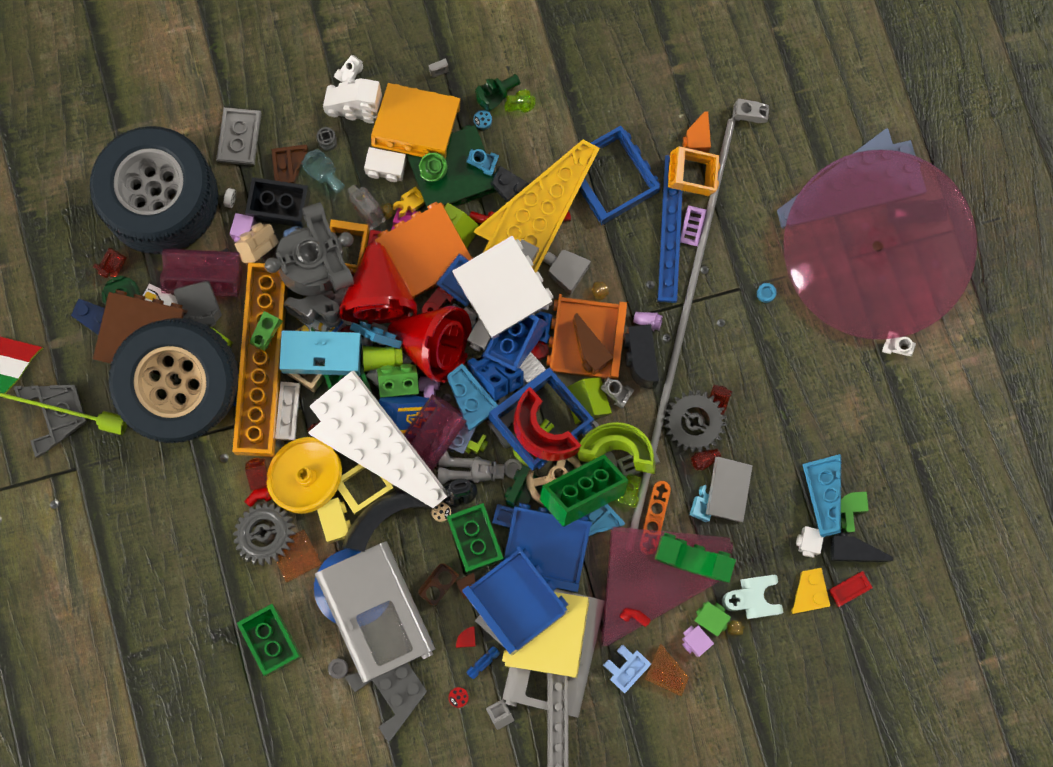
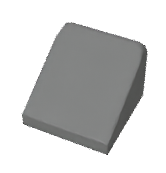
M504 699L486 708L497 730L514 721Z

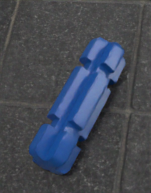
M494 646L491 647L488 653H485L474 664V667L471 666L467 670V674L472 679H475L479 672H482L492 662V659H496L500 655V651Z

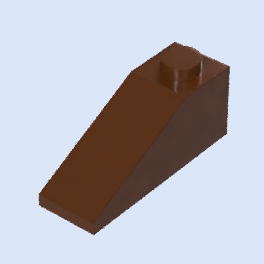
M576 313L573 317V323L583 361L582 365L588 373L592 372L595 375L612 362L613 356Z

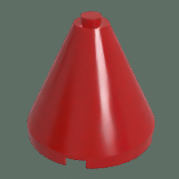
M379 242L370 243L365 248L353 275L354 284L348 287L339 307L340 318L354 323H358V319L367 320L369 324L373 322L383 324L410 317L412 312L413 315H416L417 304L386 248Z
M447 306L395 320L388 326L387 331L395 334V339L402 341V351L430 380L446 383L448 382L447 375L466 362L468 353L464 352L468 342L467 339L472 332V324L468 313L464 309Z

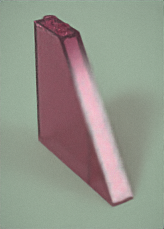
M611 527L601 645L608 646L643 626L632 617L629 622L621 619L620 614L624 608L640 610L652 621L720 582L719 580L687 572L656 561L655 555L660 538L664 536V533L675 535L676 538L687 541L689 546L693 547L694 544L706 547L705 551L717 554L719 551L732 554L733 542H730V538Z

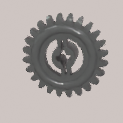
M689 390V396L682 392V399L676 396L675 400L677 403H669L673 409H666L670 416L664 417L665 420L669 421L664 427L671 429L666 434L674 435L671 442L678 440L676 447L684 444L683 450L686 451L690 447L692 453L696 447L700 453L703 446L709 450V443L716 446L714 439L722 440L719 433H726L721 426H727V423L722 421L727 415L721 414L725 408H718L720 401L714 403V395L707 398V391L701 396L700 390H697L696 395L693 394L692 390ZM692 407L704 409L709 416L710 425L705 424L702 414L696 412L691 414L687 410ZM682 416L686 418V425L689 429H701L704 433L700 435L687 433L682 425ZM691 417H692V418L698 417V418H699V419H698V422H699L700 424H699V425L696 424V425L693 426V425H692V422H693V421L691 420Z
M265 502L263 507L258 503L256 509L251 506L249 513L243 512L244 518H238L241 523L235 525L238 531L233 533L238 538L234 539L233 542L238 544L236 550L241 551L240 556L245 557L247 562H250L252 559V564L257 565L259 560V564L264 566L266 560L269 565H272V558L279 562L278 554L286 557L283 550H291L287 543H294V540L289 537L296 535L295 532L290 530L296 526L289 523L293 518L287 516L289 514L287 510L282 511L283 508L280 506L276 508L275 503L269 506ZM262 520H269L275 524L273 527L260 524L252 532L253 527ZM258 540L268 546L258 547L252 541Z

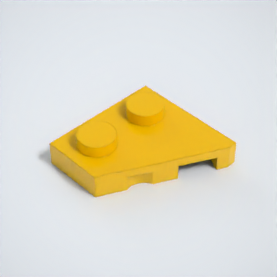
M822 568L801 572L792 614L830 607Z

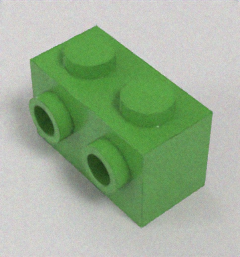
M407 363L396 367L386 365L377 368L380 398L419 394L416 365Z

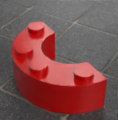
M529 387L522 394L514 414V431L518 441L526 451L543 460L561 461L573 457L579 452L582 445L569 431L554 435L540 427L537 422L536 413L539 411L543 401Z

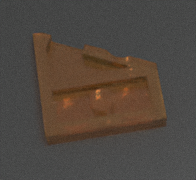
M660 644L644 680L682 696L689 677L666 651L665 647Z

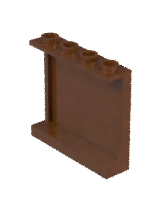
M116 290L115 293L109 292L93 359L111 363L118 347L135 330L152 322L183 318L184 313H187L188 310L182 309L183 305L171 303V306L163 305L164 301L153 298L152 302L146 301L145 296L134 294V298L129 297L127 292ZM166 356V365L172 366L173 358ZM157 370L152 371V373L160 375Z

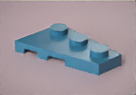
M461 364L447 375V379L467 429L470 432L486 420L489 412L498 405L466 367Z

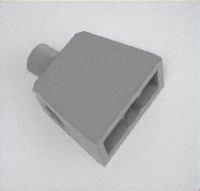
M562 250L558 257L548 252L543 259L545 263L551 266L548 271L549 277L569 295L573 293L591 264L590 260L566 250Z

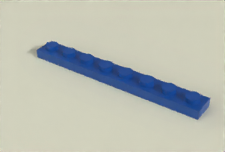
M665 155L657 302L677 303L682 190L668 188L670 155Z

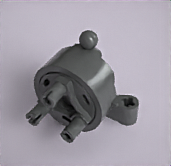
M321 202L302 208V213L308 227H297L295 231L284 236L277 248V259H267L264 265L265 269L270 273H276L279 270L284 284L292 291L301 295L315 296L323 294L332 288L336 291L353 285L352 274L345 265L342 255V246H351L354 241L351 233L343 232L337 237L334 232H331Z

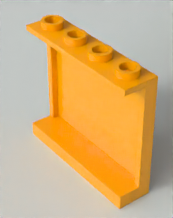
M388 83L371 134V146L419 157L436 152L446 159L451 132L457 112L460 111V98Z

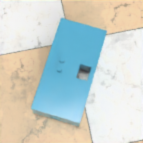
M282 331L280 370L284 374L348 375L351 371H355L360 376L362 336L360 333Z

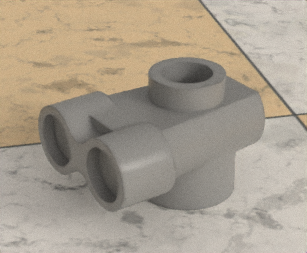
M609 377L600 388L621 409L634 392V389L628 385L623 386L620 381ZM610 385L614 387L613 392H611L609 389Z

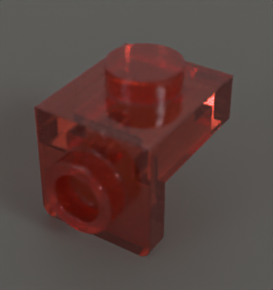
M108 248L101 263H94L93 267L98 270L97 273L102 277H117L127 258L115 249Z
M714 384L710 397L712 395L715 396L714 403L720 401L718 408H725L721 412L724 415L732 391L724 386Z
M253 458L246 462L245 471L250 490L267 487L268 477L265 458Z

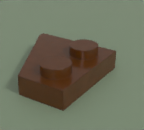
M307 144L271 149L275 181L296 183L308 151Z

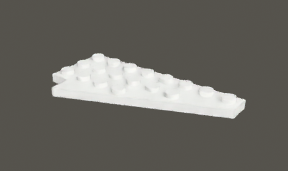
M351 371L309 406L321 421L308 432L311 436L432 508L449 496L446 489L355 371Z

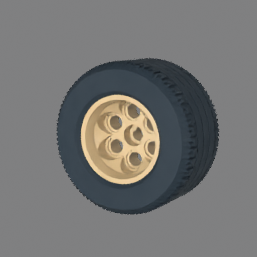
M165 319L140 327L121 343L110 365L109 392H111V400H113L117 413L121 415V419L130 428L132 427V430L136 433L139 432L143 437L151 440L155 439L158 442L181 443L202 436L225 418L235 402L238 391L239 370L237 368V361L234 359V353L231 352L232 349L215 330L191 319ZM166 356H171L174 359L172 366L166 365ZM186 360H190L193 363L191 371L184 367ZM153 370H157L161 375L158 381L152 378ZM174 374H178V378L181 379L180 384H175V380L172 379ZM192 379L199 381L198 389L191 387L190 381ZM159 389L166 391L167 397L165 399L159 398ZM179 393L186 396L185 403L178 402L177 395Z

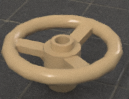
M575 456L557 461L556 466L551 468L547 476L533 479L534 470L530 469L526 477V486L535 501L544 506L540 501L541 495L535 487L556 479L554 476L560 477L568 473L566 468H564L566 460L573 464L575 469L582 466Z

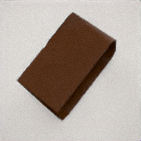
M439 564L419 589V595L429 604L436 606L446 594L445 590L448 591L459 574L446 564ZM443 571H448L452 575V581L447 585L441 584L438 580L439 574ZM434 586L439 589L440 595L438 599L430 600L427 598L426 591L429 587Z

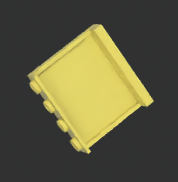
M554 592L558 598L562 595L569 604L566 607L569 612L511 656L507 650H504L502 661L505 662V666L577 678L590 599L583 596Z

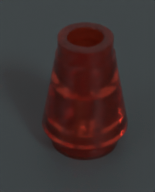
M717 448L696 452L691 456V462L695 470L703 471L715 462V457H721V454Z

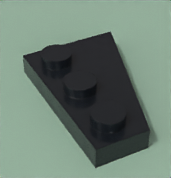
M502 166L497 168L490 182L507 202L529 185L528 182Z

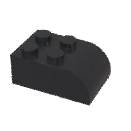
M252 177L245 214L262 222L304 228L305 219L302 208L309 205L310 189L308 185Z
M651 324L628 327L623 337L624 349L627 348L628 350L627 356H625L626 367H630L631 376L636 384L647 389L656 388L659 377Z

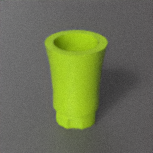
M363 345L364 372L377 370V368L386 365L395 367L403 364L402 348Z

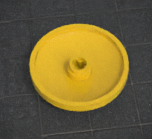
M303 437L287 443L275 454L268 468L267 488L270 496L280 507L292 513L304 514L318 510L331 500L340 485L342 477L340 458L332 447L317 438Z

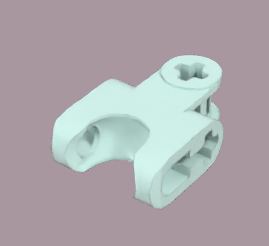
M777 575L740 580L742 589L730 591L722 598V605L726 610H745L747 619L783 613L782 605H772L764 599L765 589L778 583ZM732 597L737 599V603H734V605L729 603V599Z

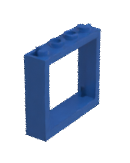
M622 126L594 140L591 144L601 149L618 139L650 189L606 213L584 178L579 191L601 226L656 195L660 190L658 177L652 175L649 163L646 160L643 161L640 156L641 151L639 147L633 145L630 133H627Z
M550 367L490 411L488 419L532 471L536 468L541 469L548 461L540 458L534 460L501 421L503 416L517 407L522 394L529 387L534 392H537L548 383L582 422L580 426L571 432L576 440H578L577 437L583 433L585 435L592 429L594 421L593 417Z

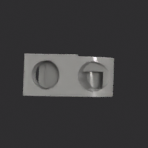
M737 99L733 105L732 119L736 121L746 120L755 123L768 122L769 105L756 101Z

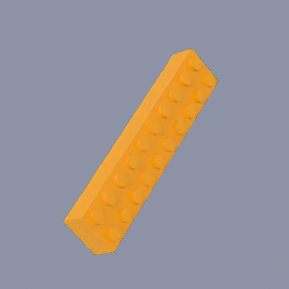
M248 263L232 452L235 455L274 457L281 381L282 331H285L286 309L284 302L287 300L288 287L282 281L279 270L276 273H270L265 269V263ZM264 311L283 321L265 351L250 344L251 337Z

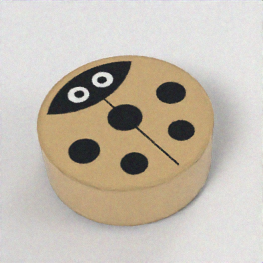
M440 502L432 509L431 513L437 522L447 521L446 516L451 515V509L446 503Z

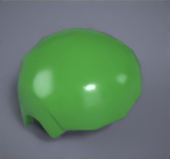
M436 152L423 156L419 164L420 176L426 181L442 179L448 169L444 156Z

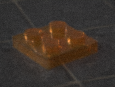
M304 529L296 533V535L289 537L294 540V543H287L291 550H283L286 557L278 554L279 562L276 561L287 583L322 565Z

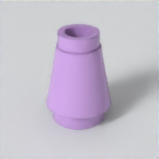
M635 312L633 323L638 325L651 324L652 331L660 330L663 316L658 315V313Z

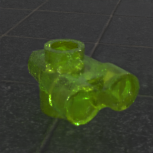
M520 90L516 95H508L507 102H505V111L521 110L524 113L534 109L536 104L535 97L531 96L529 90Z
M628 474L626 477L628 484H632L634 489L630 488L627 484L625 495L615 501L636 508L639 501L637 496L641 486V478Z

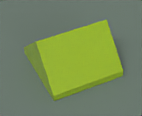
M600 377L582 379L567 386L569 391L593 419L612 414L606 393L600 389L603 385ZM571 410L575 425L582 423Z

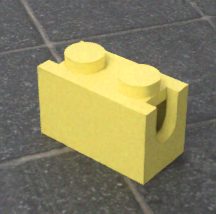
M335 498L317 510L326 541L329 544L345 539L351 527L350 520L346 521L344 514L347 513L345 502Z

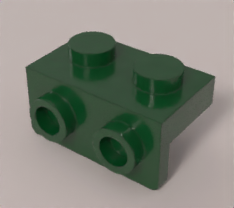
M523 465L521 470L517 469L513 477L515 483L513 487L509 486L506 491L507 505L513 508L515 505L519 506V503L529 504L532 497L526 486V477L530 472L529 467ZM533 474V479L539 478V476Z

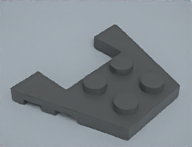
M76 385L14 387L17 397L31 401L39 398L40 403L85 414ZM42 407L50 434L30 441L35 457H41L87 423V418Z
M408 662L364 683L359 673L345 677L354 692H357L373 681L395 713V716L378 727L388 742L393 739L427 693V690Z

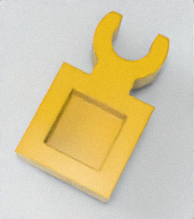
M415 186L401 196V201L393 204V210L397 208L402 209L399 212V217L405 216L408 209L412 213L425 205L421 192Z

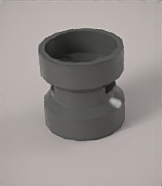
M323 127L317 132V140L323 150L331 151L336 147L337 138L331 128Z

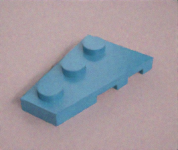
M363 321L360 324L352 322L350 330L360 333L371 341L398 349L401 348L402 341L395 339V334L386 331L383 334V329L374 326L371 328V324Z

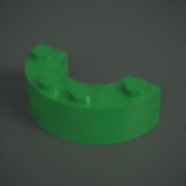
M664 533V536H661L655 555L656 561L728 583H730L736 559L730 558L729 553L719 551L718 554L705 551L706 547L694 544L692 547L687 545V541L678 539L675 535Z

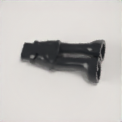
M467 479L454 480L450 485L444 487L449 496L443 501L450 506L458 507L462 497L463 502L469 504L477 495V486L474 482Z

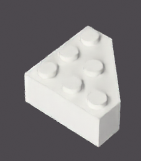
M360 78L356 79L355 83L352 84L347 81L339 83L338 87L334 85L327 86L323 104L324 112L331 117L343 116L348 120L361 119L366 123L373 124L376 121L383 100L379 81Z

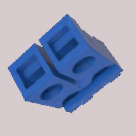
M483 354L480 361L472 358L467 362V368L472 376L490 393L494 401L507 395L508 391L512 392L523 386L524 371L520 368L517 371H513L483 356Z

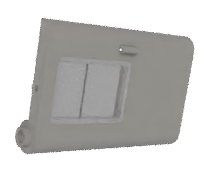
M387 541L315 573L363 683L420 656L422 659L434 655L432 651L435 650V647Z

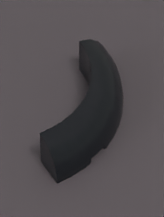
M404 490L386 494L372 502L360 513L349 528L342 548L365 552L367 543L374 530L390 515L407 508H434Z

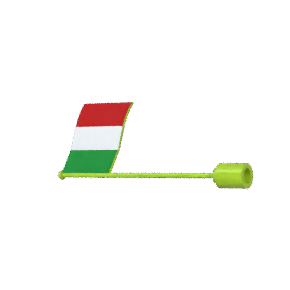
M0 337V397L95 420L99 430L119 435L125 433L127 424L121 419L119 414L103 411L102 414L95 417L6 394L20 379L31 360L43 347Z

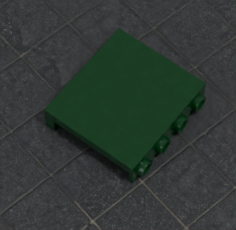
M467 125L462 127L460 131L451 132L446 152L447 173L438 181H426L420 176L419 169L422 157L406 154L427 210V207L434 202L438 204L441 202L444 206L449 203L457 207L497 192L490 184L494 171L492 176L484 174L483 170L466 162L471 149H481L486 153L475 125ZM474 157L475 161L480 162L478 157Z

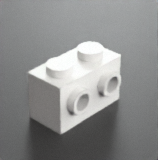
M369 147L364 166L365 174L375 179L379 177L386 178L390 182L402 181L407 162L406 154Z

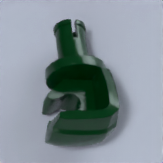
M513 74L503 81L498 78L494 80L486 79V84L479 85L475 89L477 103L486 111H491L503 99L508 97V90L521 84L518 76Z

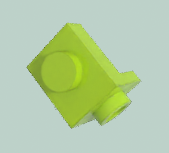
M483 434L478 444L470 440L465 453L469 454L471 451L478 455L480 451L484 452L488 445V441H486L487 436Z

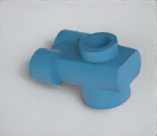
M471 149L466 162L483 170L484 174L492 176L499 155L492 152L487 154L481 149ZM474 157H478L480 162L475 161Z

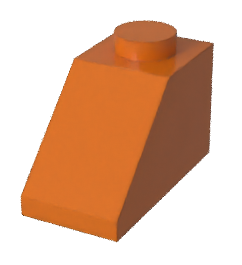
M704 112L687 130L686 136L683 137L684 148L709 153L711 141L708 112Z

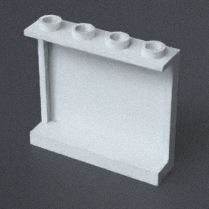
M513 236L452 271L492 340L497 338L503 331L547 305L551 306V299L554 298L549 288L545 289L542 285L543 278L538 271L535 273L531 266L534 264L528 255L525 256L521 251L524 249L519 239L515 240Z

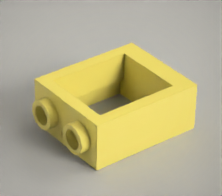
M360 464L342 475L338 487L339 492L356 516L372 502L395 490L392 483L381 477L386 487L358 505L344 485V482L365 469Z

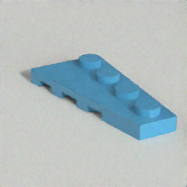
M839 454L803 464L821 538L841 533V455Z

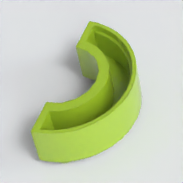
M620 422L606 423L591 430L580 442L582 446L577 453L580 461L590 462L612 450H623L633 457L636 471L655 474L656 464L652 445L646 435L632 425Z

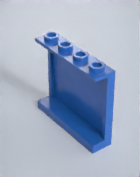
M519 503V506L515 505L504 560L516 552L518 546L521 550L526 548L532 556V559H530L531 563L534 566L538 564L544 572L542 577L546 582L550 580L555 588L578 592L592 521L588 520L589 517L584 516L563 527L547 508L538 507V510L531 509V505Z
M519 546L516 552L472 586H467L462 590L511 656L569 612L566 608L569 604L562 595L559 598L554 593L556 590L555 586L550 580L547 582L544 580L542 569L538 564L534 566L530 561L532 556L526 548L521 550Z

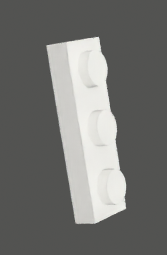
M280 383L276 440L293 441L296 439L300 383Z

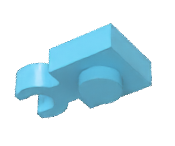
M706 485L699 488L700 497H694L689 514L704 522L710 521L711 515L706 514L709 494L705 491Z

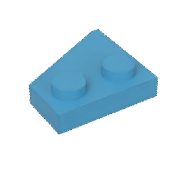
M608 504L585 515L589 517L588 520L592 521L589 536L626 524Z

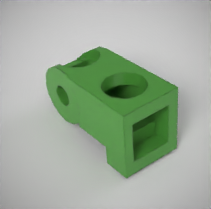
M264 311L251 337L250 344L265 351L283 321Z

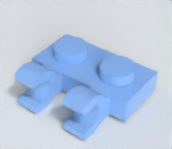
M621 645L617 652L627 661L618 668L608 659L603 666L613 674L610 680L623 693H626L648 669L651 663L637 650L632 654L624 645Z

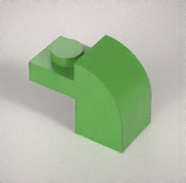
M853 492L841 498V529H843V533L850 534L855 532L853 514L869 511L867 492Z

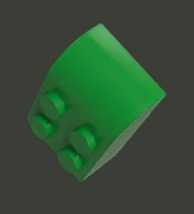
M273 604L237 622L263 676L267 677L302 658L286 624Z

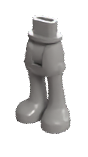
M440 448L438 480L441 484L457 479H467L474 483L490 480L495 482V479L504 480L505 464H496V461L492 462L480 457L456 458L450 456L447 449ZM442 467L471 468V471H455Z

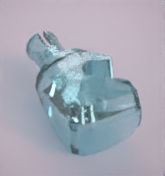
M321 150L309 151L304 156L302 167L312 178L316 179L320 184L326 182L335 193H339L345 187L334 175L336 168L333 162Z

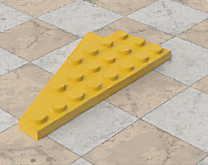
M585 140L580 141L478 226L473 233L488 240L483 253L511 236L515 240L519 239L521 241L523 239L539 248V252L533 261L534 265L531 266L536 273L600 148Z

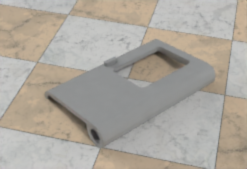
M556 588V590L554 591V592H557V593H564V594H570V595L588 597V596H584V595H581V594H577V593H573V592H569V591H565V590H561V589H557V588ZM588 597L590 600L578 677H569L568 715L577 718L581 709L605 601ZM510 667L502 699L506 700L505 704L517 707V703L547 710L546 701L530 698L525 694L531 670Z

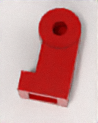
M438 287L424 304L422 313L443 308L447 302L452 305L456 299L441 287Z

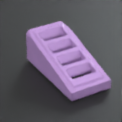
M688 206L680 243L698 247L706 214L705 209ZM690 212L700 214L701 218L690 216ZM688 220L700 222L699 226L688 223ZM687 227L698 229L697 233L691 231H686ZM685 234L695 236L696 239L692 240L684 237Z

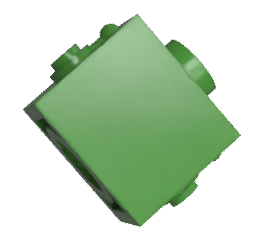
M707 601L703 603V607L697 610V617L694 621L718 637L721 632L726 630L727 623L730 622L731 617L724 613L726 609L718 603L713 605Z

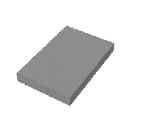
M224 107L217 162L255 165L261 111Z
M715 457L706 509L707 515L736 522L744 521L753 465Z

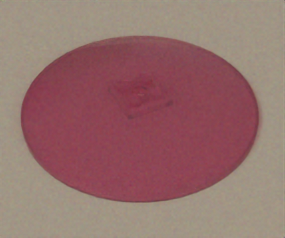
M868 150L842 157L830 163L814 175L803 187L792 205L787 218L783 243L784 259L790 281L796 293L808 309L820 320L843 333L855 337L877 340L894 339L914 334L929 327L948 313L958 302L974 270L977 254V234L971 210L964 196L953 181L940 169L919 157L904 152ZM880 242L883 245L882 251H874L872 248L873 243Z

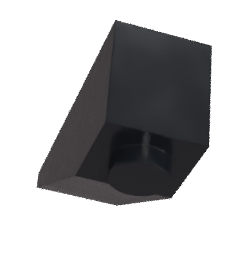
M837 533L836 536L830 538L831 561H893L891 555L854 536H848V533Z

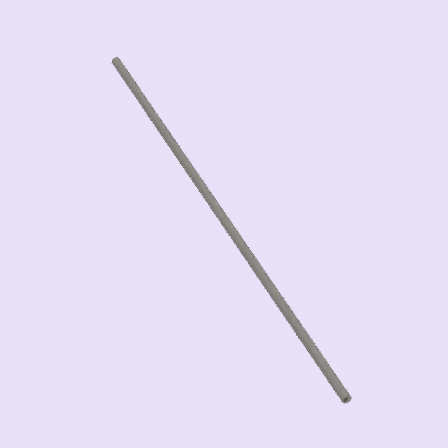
M728 119L719 156L720 169L717 179L719 186L717 191L711 194L652 434L651 444L655 452L658 447L736 121L734 119ZM643 472L626 542V551H633L651 473Z

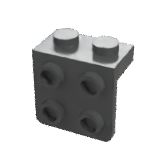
M209 281L179 287L174 290L178 304L183 305L182 309L188 310L183 315L184 319L198 321L211 327L222 316Z

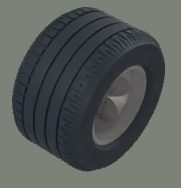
M159 126L138 127L134 130H128L126 133L124 132L117 136V138H114L113 141H110L102 149L94 163L90 177V195L95 211L111 232L121 242L134 250L148 254H167L183 250V248L189 247L190 244L192 245L202 237V234L204 235L215 217L218 206V186L215 176L199 148L190 139L177 131ZM155 171L154 176L148 177L150 172ZM174 176L172 181L166 182L167 177ZM137 184H141L140 189L134 190ZM174 193H177L173 200H171L170 196ZM146 202L142 208H138V204Z

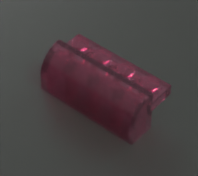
M164 249L162 251L163 271L160 275L161 293L174 294L176 288L209 281L215 296L238 297L242 280L240 253Z
M433 394L404 434L431 471L467 422L461 416L462 414L459 410Z

